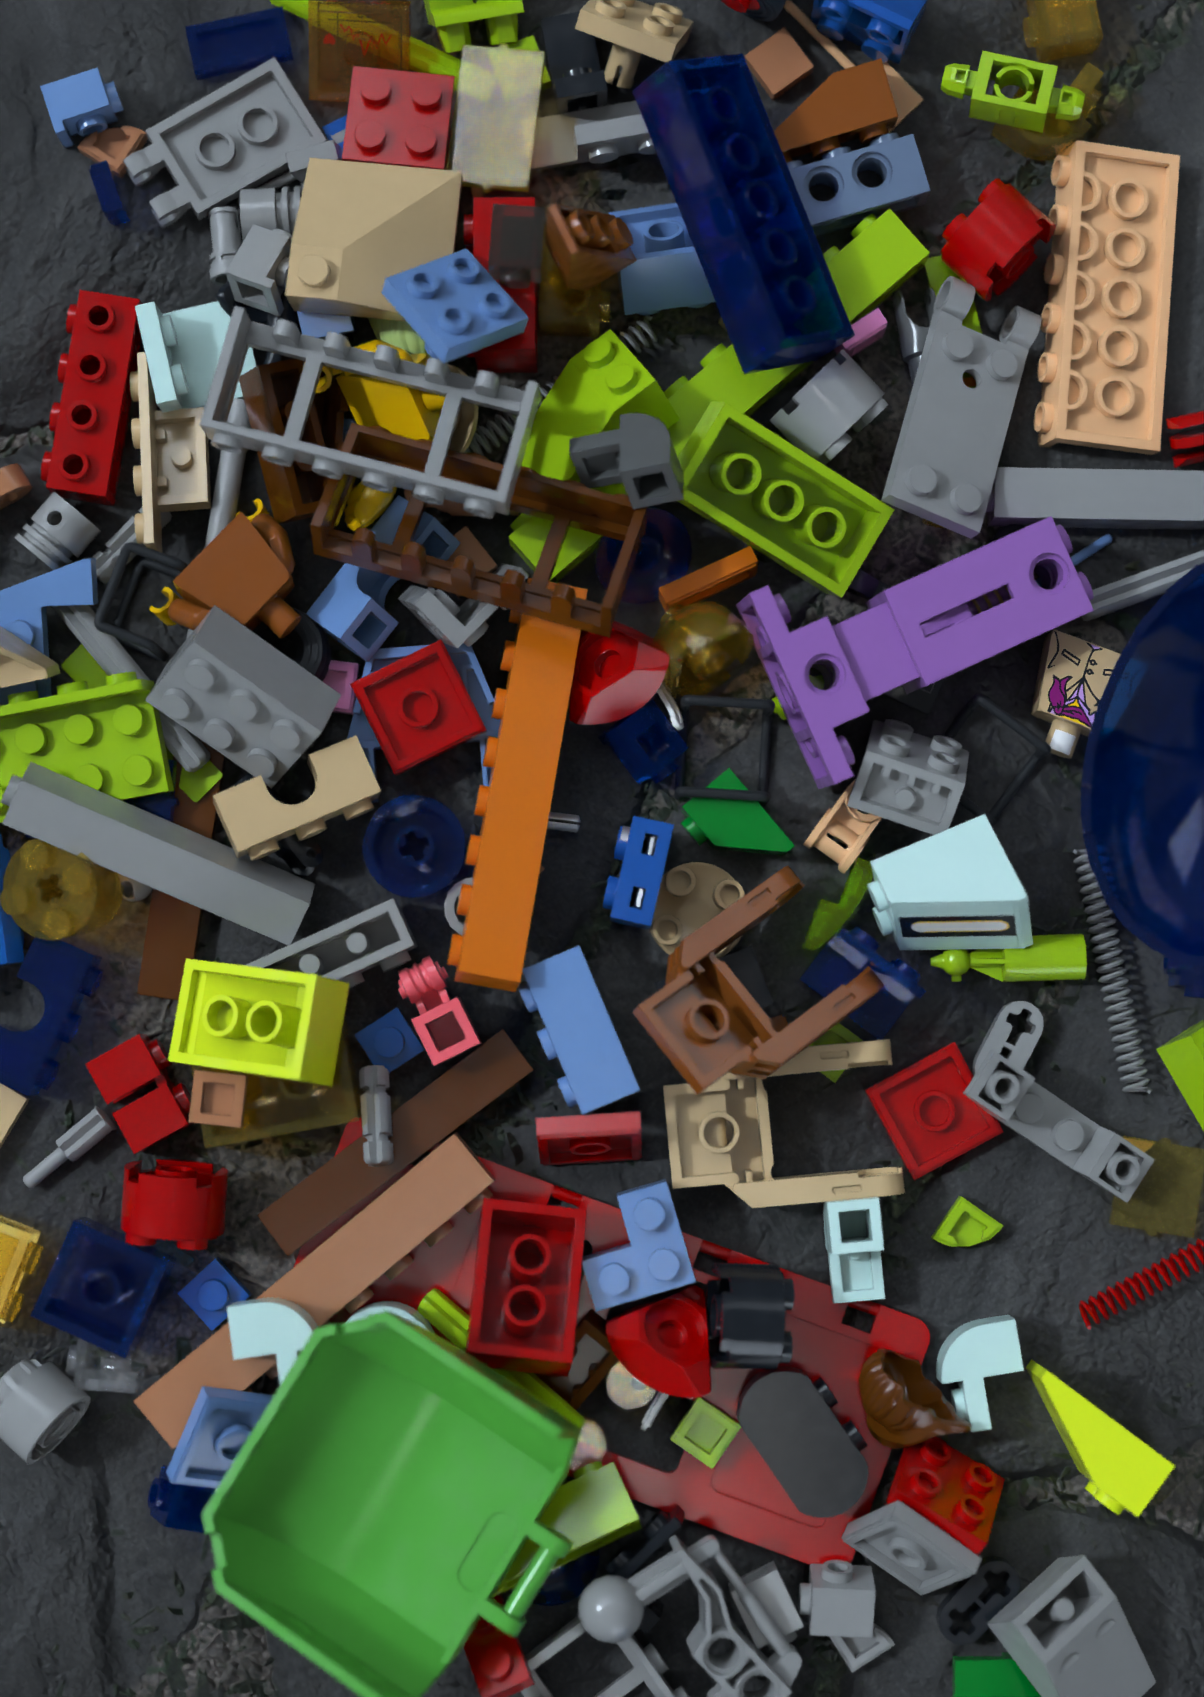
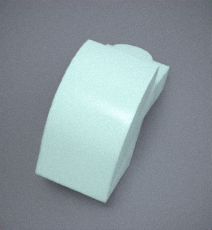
M879 1197L824 1202L825 1246L828 1252L832 1302L845 1303L885 1299L881 1250H884Z
M270 1297L239 1301L227 1306L233 1359L276 1354L279 1383L281 1385L314 1329L318 1328L312 1316L298 1304L282 1298Z
M1002 1315L967 1322L955 1329L940 1348L936 1362V1378L942 1384L958 1382L959 1388L951 1390L952 1405L959 1417L972 1424L971 1432L992 1429L983 1377L1024 1371L1016 1320L1010 1315Z

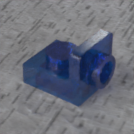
M163 1465L159 1478L153 1480L149 1489L148 1506L150 1508V1515L164 1527L205 1534L202 1512L217 1488L170 1483L166 1474L168 1466Z

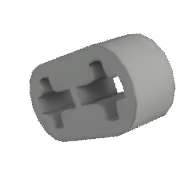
M1015 1001L1004 1005L999 1010L974 1057L972 1064L973 1076H975L991 1049L999 1054L1002 1048L1009 1050L1006 1059L1022 1070L1024 1069L1044 1027L1043 1016L1036 1006L1026 1001ZM1022 1010H1025L1028 1013L1026 1022L1032 1025L1030 1033L1020 1032L1012 1045L1006 1042L1012 1031V1025L1006 1022L1007 1016L1009 1014L1019 1015Z

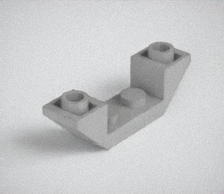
M991 1049L964 1091V1094L985 1112L1062 1164L1128 1203L1155 1159L1117 1133L1101 1127L1037 1084L1034 1081L1036 1078Z

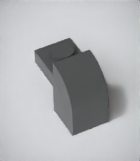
M640 413L621 414L620 429L570 439V457L581 483L588 488H597L623 482L633 509L684 499L683 470L666 426L657 418Z

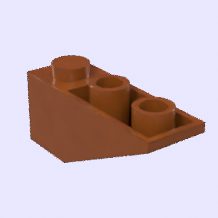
M880 58L832 73L751 153L749 163L751 171L764 168L765 173H774L775 168L793 161L792 158L811 153L813 159H819L826 152L841 147L840 144L859 138L861 144H869L873 139L888 134V129L894 128L899 116L882 59Z
M553 204L548 207L545 244L567 289L588 291L637 261L630 248L634 243L633 237L627 225L620 218H616L615 215L560 204Z

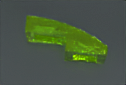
M861 858L855 859L838 904L824 899H820L817 902L801 949L812 952L819 948L851 916L868 888L867 884L871 882L873 877L869 861Z

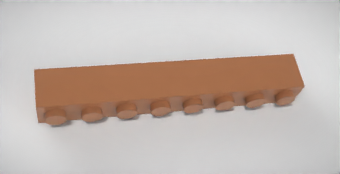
M457 1132L454 1133L256 1299L273 1297L292 1301L312 1316L318 1328L331 1325L332 1323L329 1319L343 1307L352 1314L370 1299L374 1293L368 1286L382 1274H385L391 1281L413 1263L414 1260L408 1253L423 1240L431 1248L454 1227L449 1223L448 1219L464 1207L471 1214L483 1204L484 1198L492 1197L493 1194L487 1187L495 1181V1177ZM227 1322L133 1402L168 1445L174 1449L178 1445L202 1386L253 1392L249 1386L264 1373L270 1380L278 1376L276 1354L234 1360L229 1322Z

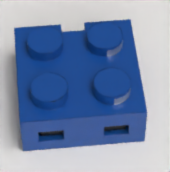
M633 815L631 827L620 826L614 859L623 861L619 878L609 876L602 905L604 909L612 910L610 922L650 930L674 827L673 824ZM644 840L647 841L645 854L641 853ZM632 892H636L633 907H629Z

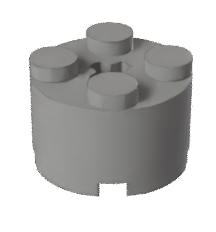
M843 349L769 421L792 445L826 465L852 440L846 433L850 427L858 434L889 404L882 398L885 393Z

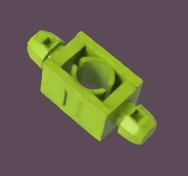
M982 51L978 71L970 70L971 65L953 63L945 66L941 90L947 95L963 99L964 95L971 96L969 118L1043 133L1048 112L1056 114L1055 119L1070 121L1080 119L1086 94L1080 89L1064 84L1062 89L1055 88L1054 84L1058 66ZM990 80L995 81L992 95L987 94ZM1008 85H1016L1025 92V95L1017 99H1010L1005 97L1000 90ZM1033 89L1039 90L1036 104H1031Z

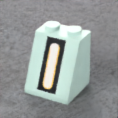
M985 814L870 861L874 881L868 883L867 887L875 905L872 908L873 915L882 935L886 936L892 933L899 950L1020 949L1033 945L1028 896Z

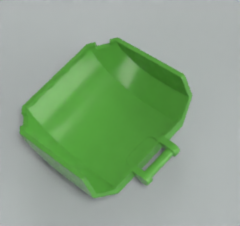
M390 1311L368 1315L367 1318L342 1324H331L315 1328L202 1512L205 1534H210L216 1564V1569L212 1570L215 1591L360 1696L423 1697L457 1657L481 1616L505 1633L517 1637L526 1623L522 1617L559 1557L565 1558L573 1545L571 1540L539 1520L568 1474L582 1429L468 1353ZM528 1538H530L541 1547L505 1606L492 1598Z

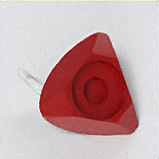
M616 621L613 623L610 638L582 630L570 691V721L581 725H597L617 721L639 710L657 692L671 717L673 727L679 731L683 729L684 724L681 712L663 682L670 659V653L667 648L653 638Z
M687 1285L636 1305L607 1321L606 1336L619 1362L640 1382L659 1391L644 1415L640 1429L646 1431L647 1428H651L669 1395L696 1398L703 1397L711 1392L707 1309L704 1290L696 1285Z

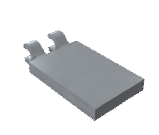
M274 57L147 129L146 135L151 145L130 154L123 162L127 167L125 169L136 187L150 181L164 167L167 168L177 184L175 188L149 201L152 207L151 212L163 229L179 220L190 208H192L198 220H201L208 216L209 210L223 207L240 197L241 189H255L288 170L285 153L326 142L327 140Z

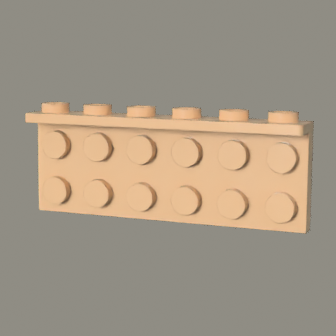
M1076 140L1060 152L1053 162L1051 182L1052 185L1056 186L1055 204L1052 206L1048 218L1056 224V229L1052 238V252L1048 256L1044 268V280L1049 284L1048 303L1045 304L1041 315V331L1046 333L1045 351L1040 356L1037 367V378L1039 382H1042L1041 402L1038 403L1034 414V429L1036 432H1039L1038 446L1049 448L1057 443L1148 455L1160 452L1180 166L1179 155Z

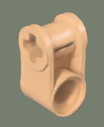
M855 780L846 787L833 807L825 812L803 843L808 849L815 847L838 863V870L843 874L846 873L870 839V834L882 819V817L873 814H863L857 809L847 806ZM827 833L846 845V849L830 839Z

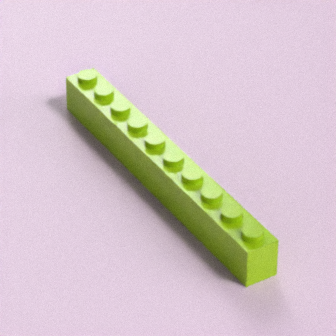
M890 208L879 218L872 213L863 219L851 232L854 239L842 250H839L836 246L827 250L814 263L813 267L817 270L803 283L798 278L790 282L776 296L775 299L779 302L778 305L765 316L761 311L754 313L738 329L742 336L728 348L723 343L717 345L701 360L700 364L703 369L690 380L685 376L680 377L664 392L680 418L679 421L667 429L677 456L680 455L711 401L726 402L750 417L833 345L836 334L872 312L925 266L930 254L929 251ZM623 482L591 488L611 495H627ZM522 513L510 525L514 532L508 536L509 543L531 570L535 572L553 522ZM569 527L550 582L558 583L594 552L599 545L608 540L609 537Z

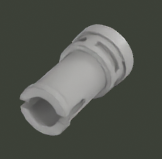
M223 206L208 211L213 253L210 254V263L212 264L210 265L211 269L209 272L210 281L215 285L223 286L228 281L225 272L242 244L239 220L240 210L235 207Z

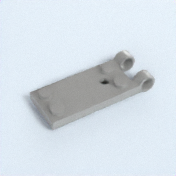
M949 276L942 284L934 302L933 316L881 501L971 539L978 535L982 528L1030 347L1039 333L1041 316L1020 306H1015L1003 322L999 341L962 325V321L973 303L975 287L958 278ZM963 373H969L974 378L976 388H969L964 384Z

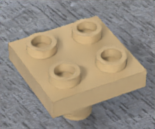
M589 0L580 10L575 29L613 43L604 71L605 80L612 85L614 78L618 77L622 66L617 87L626 89L633 86V79L641 54L670 64L687 42L694 21L683 18V12L680 9L665 3H655L654 6L638 0Z

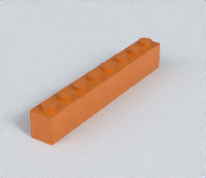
M528 577L526 583L530 584L532 578ZM549 582L547 589L554 591L555 586L559 583ZM571 586L575 590V597L586 600L588 589ZM510 610L508 622L517 624L514 641L505 640L500 670L509 671L506 689H496L491 718L500 719L497 738L488 736L483 759V766L492 768L489 786L479 785L474 815L483 817L480 835H470L465 860L466 865L474 866L471 885H461L456 914L465 916L462 935H452L447 964L457 966L454 978L456 982L516 992L521 982L581 630Z

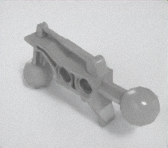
M674 1534L668 1538L673 1551L631 1578L625 1579L620 1576L606 1575L594 1579L583 1591L578 1606V1616L582 1627L599 1641L617 1643L629 1639L640 1627L646 1605L688 1578H691L698 1589L699 1621L687 1637L686 1642L694 1659L717 1682L707 1693V1697H790L789 1695L792 1693L791 1686L801 1667L802 1659L797 1649L785 1639L754 1592L748 1590L721 1551L715 1536L707 1535L690 1547H687ZM713 1556L740 1595L739 1600L775 1650L769 1658L760 1649H757L755 1644L729 1618L721 1588L714 1574L702 1563ZM719 1638H729L732 1640V1645L726 1653L722 1655L708 1653L710 1645ZM763 1675L767 1677L765 1685L760 1690L749 1692L743 1689L746 1681L752 1676Z

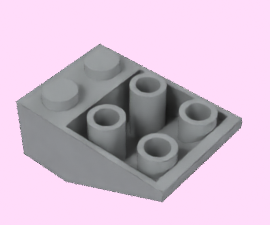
M1085 1555L1057 1558L987 1623L1041 1697H1142L1156 1683L1117 1597Z

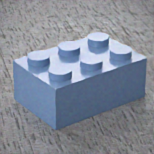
M580 946L524 968L522 972L526 980L520 982L518 989L528 1012L531 1013L539 1010L546 1028L537 1031V1034L548 1060L558 1057L566 1076L557 1079V1082L568 1108L578 1105L583 1115L639 1091L640 1088Z

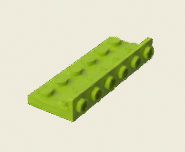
M133 671L106 676L107 685L88 689L87 681L56 686L58 695L39 698L38 691H26L8 695L9 704L0 706V824L3 823L9 806L1 803L7 785L13 774L22 778L30 762L121 801L174 791L160 713L158 709L145 701L154 686V681L137 679L136 672Z

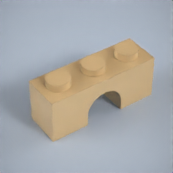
M357 735L308 756L307 764L315 781V791L302 803L288 805L274 799L269 793L261 775L213 795L214 807L237 858L249 854L251 861L258 860L278 851L280 847L277 841L294 834L301 841L325 831L327 826L324 821L344 814L346 821L374 809L372 801L379 798L381 789Z

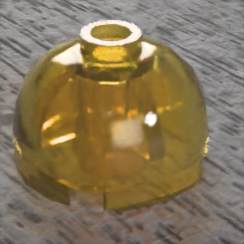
M713 601L693 602L687 605L679 604L670 608L660 620L661 625L658 627L653 638V643L669 657V665L662 684L675 699L677 693L681 697L684 695L702 696L723 684L731 677L724 669L731 665L736 658L743 664L754 645L753 634L742 620L725 606Z

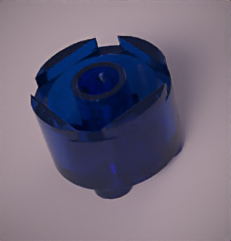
M405 795L388 801L376 811L367 826L362 848L365 864L377 883L400 898L418 901L435 898L454 886L466 867L465 860L468 842L461 823L447 806L429 797ZM415 835L421 842L429 841V846L423 850L424 858L416 861L412 855H403V850L410 847L408 838Z

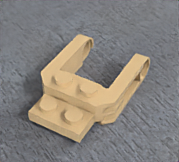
M890 1039L808 1046L770 1076L893 1065ZM728 1072L699 1095L694 1092L688 1083L663 1085L672 1189L724 1184L752 1208L882 1197L905 1193L903 1167H883L772 1177L771 1169L774 1165L768 1096L767 1091L763 1087V1079Z

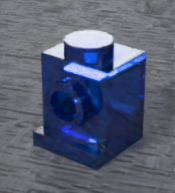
M653 699L649 700L636 712L620 719L598 737L604 745L608 744L638 784L650 778L655 784L664 780L679 768L680 765L675 759L689 748ZM637 741H640L645 744V746L647 747V754Z

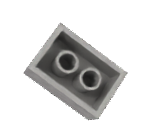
M214 605L166 664L145 701L254 777L261 775L264 783L272 789L322 733L341 694Z

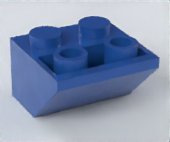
M814 0L810 20L817 25L816 28L821 34L830 39L842 41L845 38L861 46L862 52L874 60L881 58L882 62L890 60L899 64L922 19L928 0Z

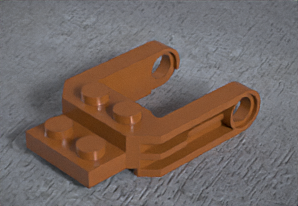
M789 865L776 872L683 939L680 945L668 957L665 987L638 1005L632 1012L697 1095L728 1072L766 1079L885 987L876 973L868 966L846 986L842 984L780 1032H776L771 1025L770 1018L728 965L715 956L786 904L804 888L805 885Z

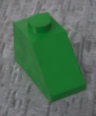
M730 768L705 787L748 790ZM693 797L681 808V812L686 818L680 824L698 846H701L706 841L715 850L782 856L795 846L758 801Z

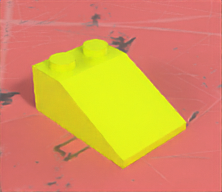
M186 958L168 1061L332 1087L350 983L315 974Z
M1031 1359L1026 1369L1078 1471L1090 1480L1084 1489L1118 1516L1126 1508L1139 1517L1175 1465Z

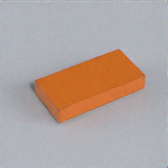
M748 546L659 587V600L666 615L674 614L756 576L758 560L752 547Z

